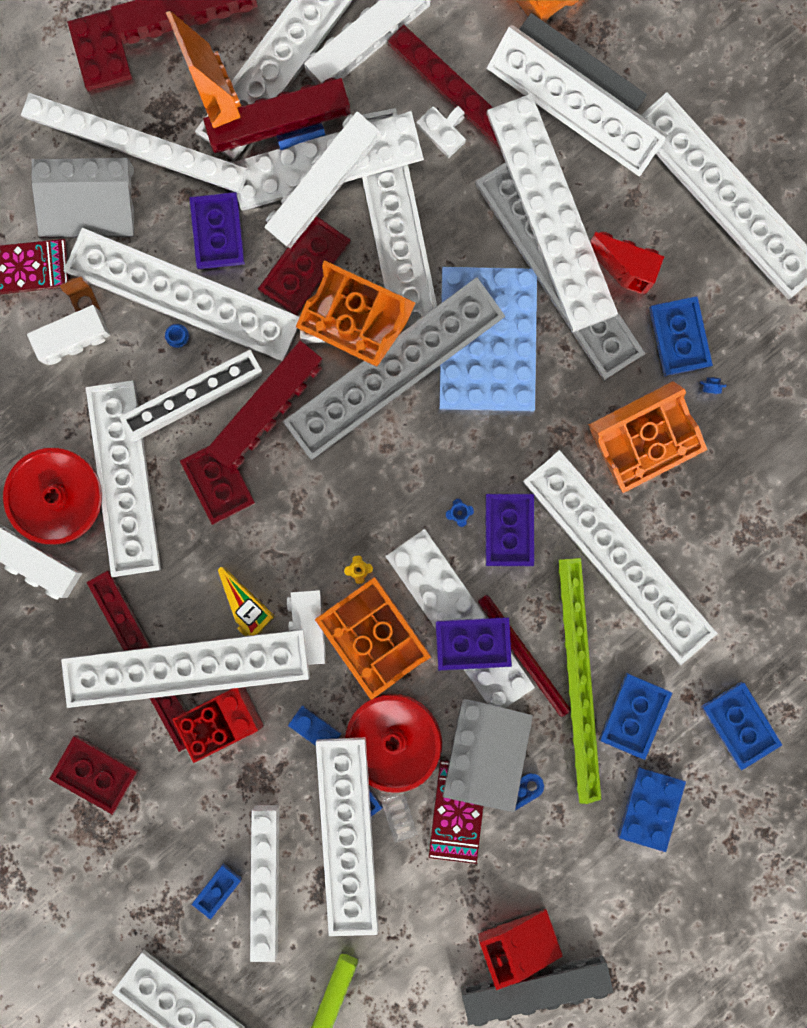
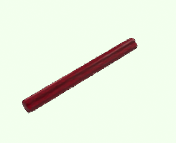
M485 595L478 600V604L488 618H505L489 595ZM510 626L512 651L560 717L567 715L571 711L570 707Z

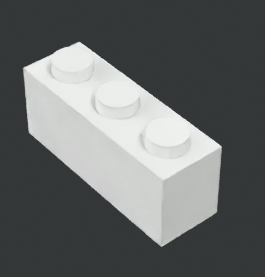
M91 305L28 333L27 336L38 360L44 364L52 365L62 360L61 357L65 355H75L82 352L83 348L90 344L94 346L103 343L105 338L110 336V333L100 311L94 305Z
M322 590L291 592V597H287L288 612H292L293 620L289 622V631L304 629L308 665L325 664V635L314 620L323 614Z

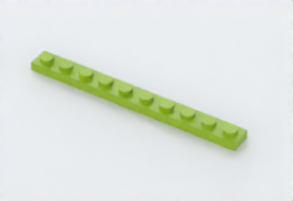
M581 558L559 560V575L571 719L573 724V744L576 760L575 768L578 784L577 792L579 803L589 804L601 800L582 564Z

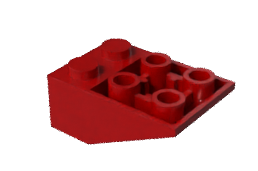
M607 232L594 233L590 243L597 261L623 288L645 295L656 282L664 256L659 255V252L655 249L637 247L632 241L614 239L613 235Z
M245 687L229 689L172 719L193 763L264 727Z
M546 909L477 933L496 990L518 983L563 957Z

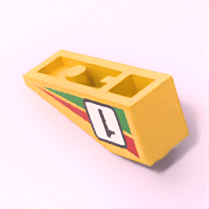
M220 567L218 573L235 622L239 625L237 629L244 636L258 635L276 616L225 567Z

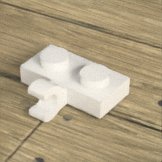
M433 106L416 122V126L448 158L466 143V139L454 128L465 118L463 116L465 112L459 106L450 113L447 119Z

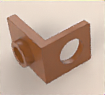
M82 276L72 278L60 285L61 290L69 296L75 312L82 310L78 304L82 297H89L92 301L91 305H94L98 310L101 309L90 283Z

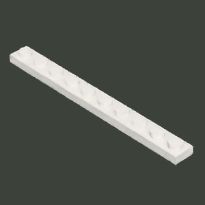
M31 93L28 94L21 113L28 120L240 194L249 172L247 168Z

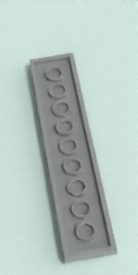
M505 162L478 179L475 185L530 269L536 274L537 280L570 328ZM619 313L615 317L572 332L603 380L611 377L645 354Z
M476 277L399 334L377 367L363 361L286 418L283 423L309 458L313 460L505 318V315Z

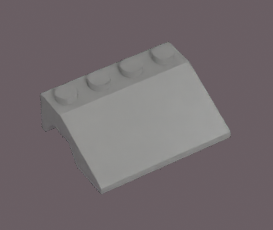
M32 159V190L39 238H78L82 228L104 237H134V206L131 197V177L134 173V167L129 159Z
M462 699L442 797L515 813L533 715Z

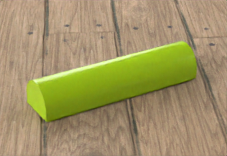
M347 954L339 955L311 1028H333L359 961L357 958Z

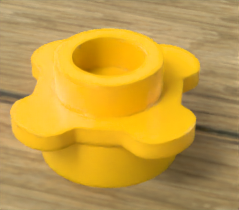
M357 555L353 557V562L350 566L345 567L344 573L347 576L353 577L357 584H362L367 574L372 573L373 566L366 564L362 557ZM358 567L361 568L360 572L356 571Z

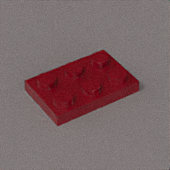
M111 9L67 21L87 91L133 79L124 45L118 35Z
M207 446L180 460V463L211 524L215 525L256 503L239 469L233 467L229 472L207 453L206 449L209 447Z
M75 735L49 779L113 815L139 770Z

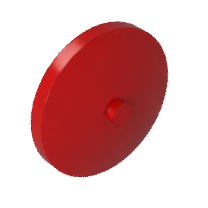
M43 448L25 455L9 472L3 490L4 509L10 523L21 535L41 544H64L82 536L94 524L102 503V488L93 467L78 454L61 448Z
M384 694L372 700L370 699L357 709L347 726L345 738L366 737L369 785L378 790L392 793L412 790L423 784L432 775L439 763L442 753V736L438 723L432 713L422 703L411 697L401 694Z

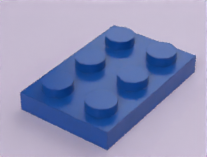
M698 296L649 307L664 377L713 366Z
M626 673L599 741L645 760L672 692Z
M744 682L738 683L701 706L741 771L782 746L781 741Z
M637 767L618 837L666 852L686 781Z

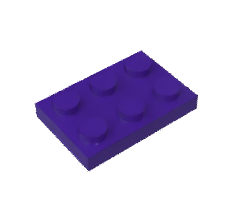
M237 192L189 197L197 269L245 265Z
M485 494V566H534V494Z
M509 617L436 621L438 671L512 667Z

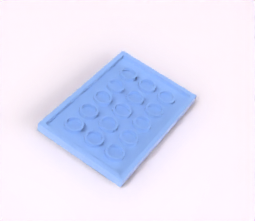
M442 267L441 303L477 277L504 313L505 318L440 365L439 409L535 411L536 274L532 269Z

